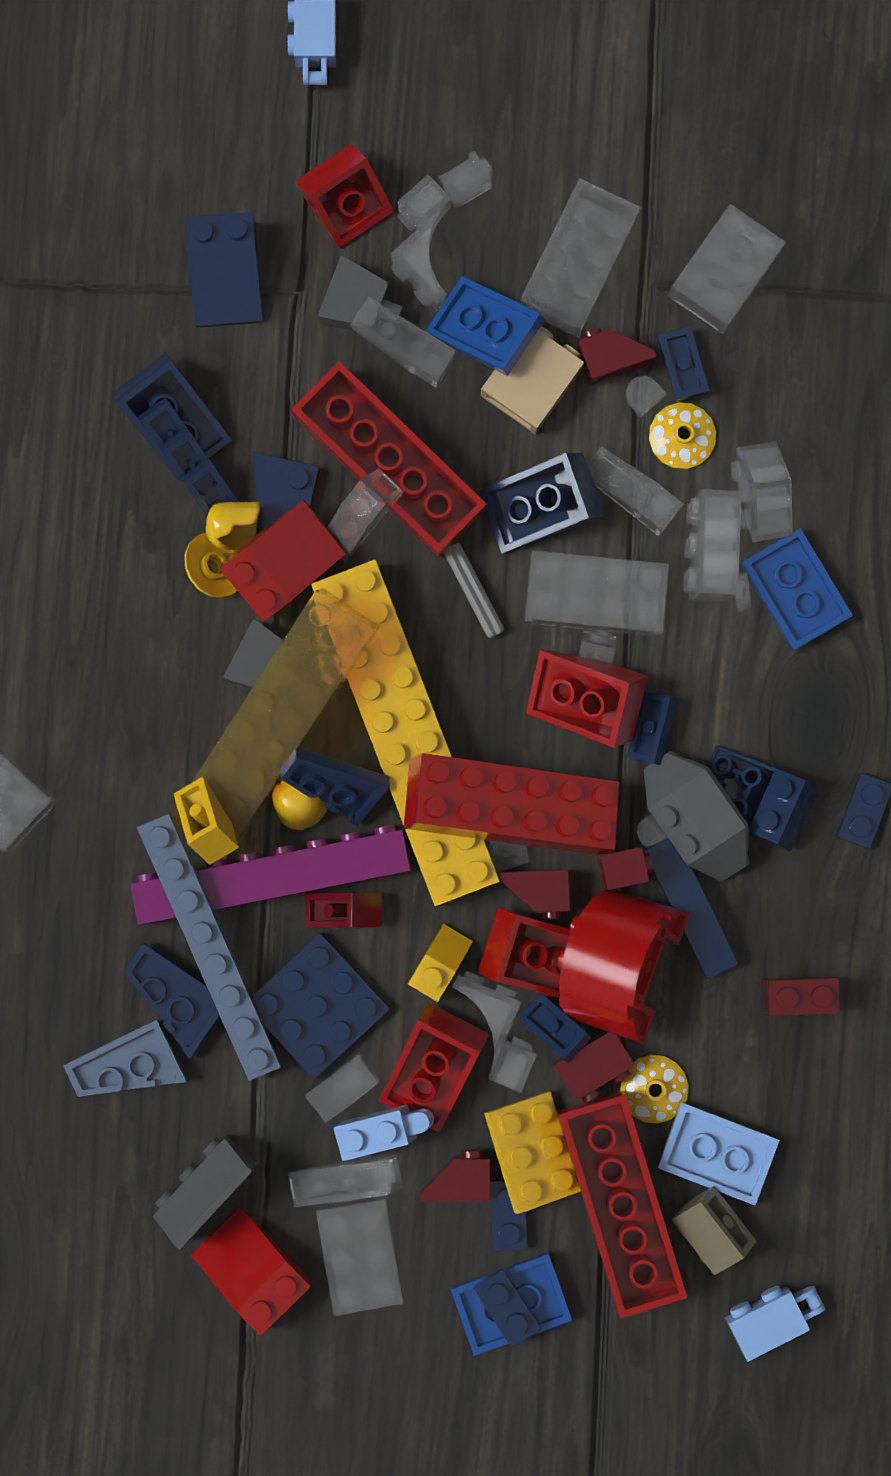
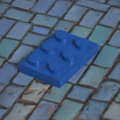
M461 276L425 332L431 339L508 376L545 319L541 313Z
M801 528L740 563L792 651L853 616Z
M548 1252L503 1268L540 1325L541 1329L536 1333L572 1321ZM494 1272L450 1287L474 1356L508 1344L473 1286Z

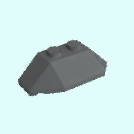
M669 751L663 756L660 765L650 764L643 769L648 810L687 866L722 882L749 865V825L709 767Z

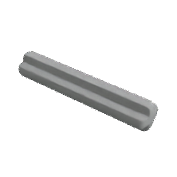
M456 543L449 546L445 550L444 555L487 637L492 638L503 632L504 627L461 544Z

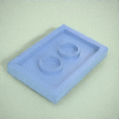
M681 1102L657 1168L708 1188L715 1186L721 1193L756 1205L780 1140Z

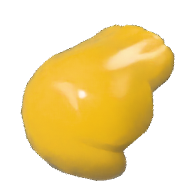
M220 502L214 504L210 508L206 519V534L210 542L221 550H238L256 535L260 503Z
M283 780L275 786L272 792L273 805L277 811V816L281 823L290 829L300 831L313 827L327 812L326 802L319 797H308Z

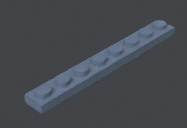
M167 813L139 825L137 830L248 1080L250 1081L280 1068L281 1063L171 814Z

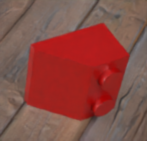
M352 144L295 181L309 207L338 248L394 212L367 158Z

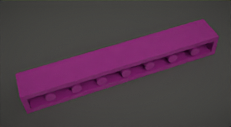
M395 825L375 828V835L362 838L361 831L340 835L342 842L328 844L327 838L307 842L308 849L294 851L293 845L274 848L273 856L261 858L260 852L239 855L240 862L227 865L226 858L219 859L210 865L205 862L207 869L198 870L196 873L212 909L215 910L411 870L403 830L396 831ZM157 873L138 875L139 882L130 884L138 925L175 918V913Z

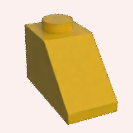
M203 776L174 793L187 844L209 865L239 848L232 822Z
M443 924L409 980L408 985L438 1002L473 941Z

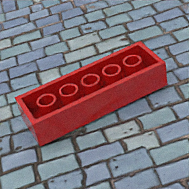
M340 361L291 409L293 418L436 557L440 558L445 550L486 511L487 504Z
M421 753L409 760L403 829L602 855L615 850L619 782Z
M620 1091L558 1110V1118L620 1319L686 1299L687 1294L626 1094Z

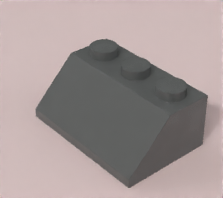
M228 1135L222 1141L216 1137L203 1150L202 1153L206 1156L204 1161L198 1167L192 1162L179 1176V1179L183 1182L174 1193L168 1188L155 1202L159 1209L153 1217L179 1250L257 1165V1162Z

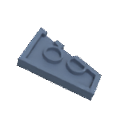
M159 1019L63 1065L78 1097L188 1081Z

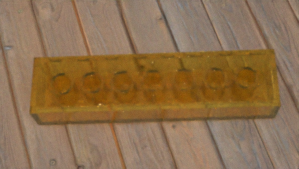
M324 588L315 590L192 781L194 782L202 776L207 780L232 822L238 844L273 792L275 786L279 783L281 779L280 768L295 748L301 749L380 628L379 625ZM176 806L171 816L177 829L184 833ZM231 852V853H229L228 855L222 857V859L225 860V859H226L229 855H231L233 852Z

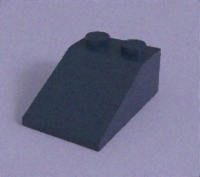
M253 212L184 217L196 328L262 323L263 311L257 233Z
M166 352L112 393L117 404L178 481L181 480L138 419L139 415L166 397L208 458L232 441Z
M564 453L479 490L482 500L487 504L486 511L501 554L577 529L605 517L583 453Z

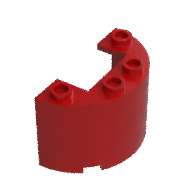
M614 889L600 891L590 900L580 916L576 915L572 919L567 946L559 955L558 967L561 968L560 1008L573 1021L644 1044L656 1012L644 1005L648 989L665 941L679 945L690 912Z

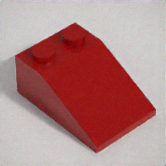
M303 499L223 560L220 570L261 621L264 622L292 601L343 557L346 552Z
M541 649L525 714L615 748L633 740L648 676L619 665Z
M498 907L478 973L499 983L560 998L561 968L558 967V958L561 951L567 946L570 928Z
M428 1002L400 1055L379 1102L390 1108L408 1104L409 1111L422 1108L430 1110L434 1116V1122L430 1128L440 1133L489 1033Z
M241 1205L191 1254L235 1311L259 1336L271 1327L311 1287L313 1281Z

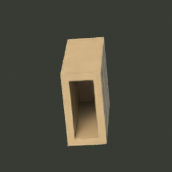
M540 326L509 375L506 376L494 370L481 388L480 394L485 400L535 435L579 375L584 365V362L580 359L582 356L577 350L567 344L562 347L552 340L554 338L553 334Z

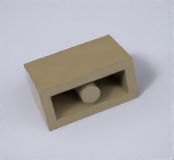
M715 1186L687 1201L672 1218L678 1231L688 1240L698 1253L701 1261L708 1266L714 1275L744 1259L757 1242Z

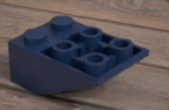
M716 745L707 767H709L748 823L749 835L791 852L818 789L804 779Z

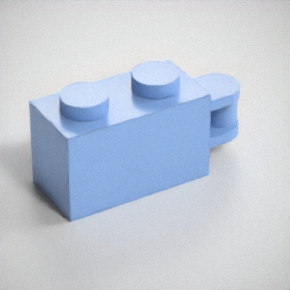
M336 0L288 1V22L294 23V34H288V55L294 56L296 67H303V85H327V67H336ZM309 67H321V71H309Z
M407 1104L342 1121L333 1127L342 1161L408 1145L417 1138L416 1134L425 1132L433 1125L434 1116L430 1110L425 1108L409 1111Z
M774 1286L761 1294L762 1299L752 1304H749L748 1301L742 1302L730 1309L731 1314L726 1316L725 1319L748 1362L810 1330L806 1320L825 1310V1306L815 1286L806 1287L794 1294L786 1286L781 1289L779 1286ZM805 1299L809 1308L800 1311L797 1303Z

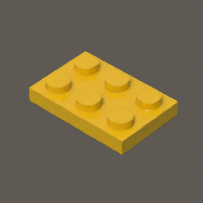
M550 1091L484 1113L515 1214H520L581 1192Z

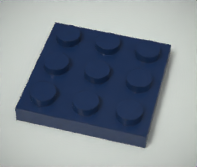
M321 933L251 996L264 1026L313 1079L319 1076L390 1010V1007Z

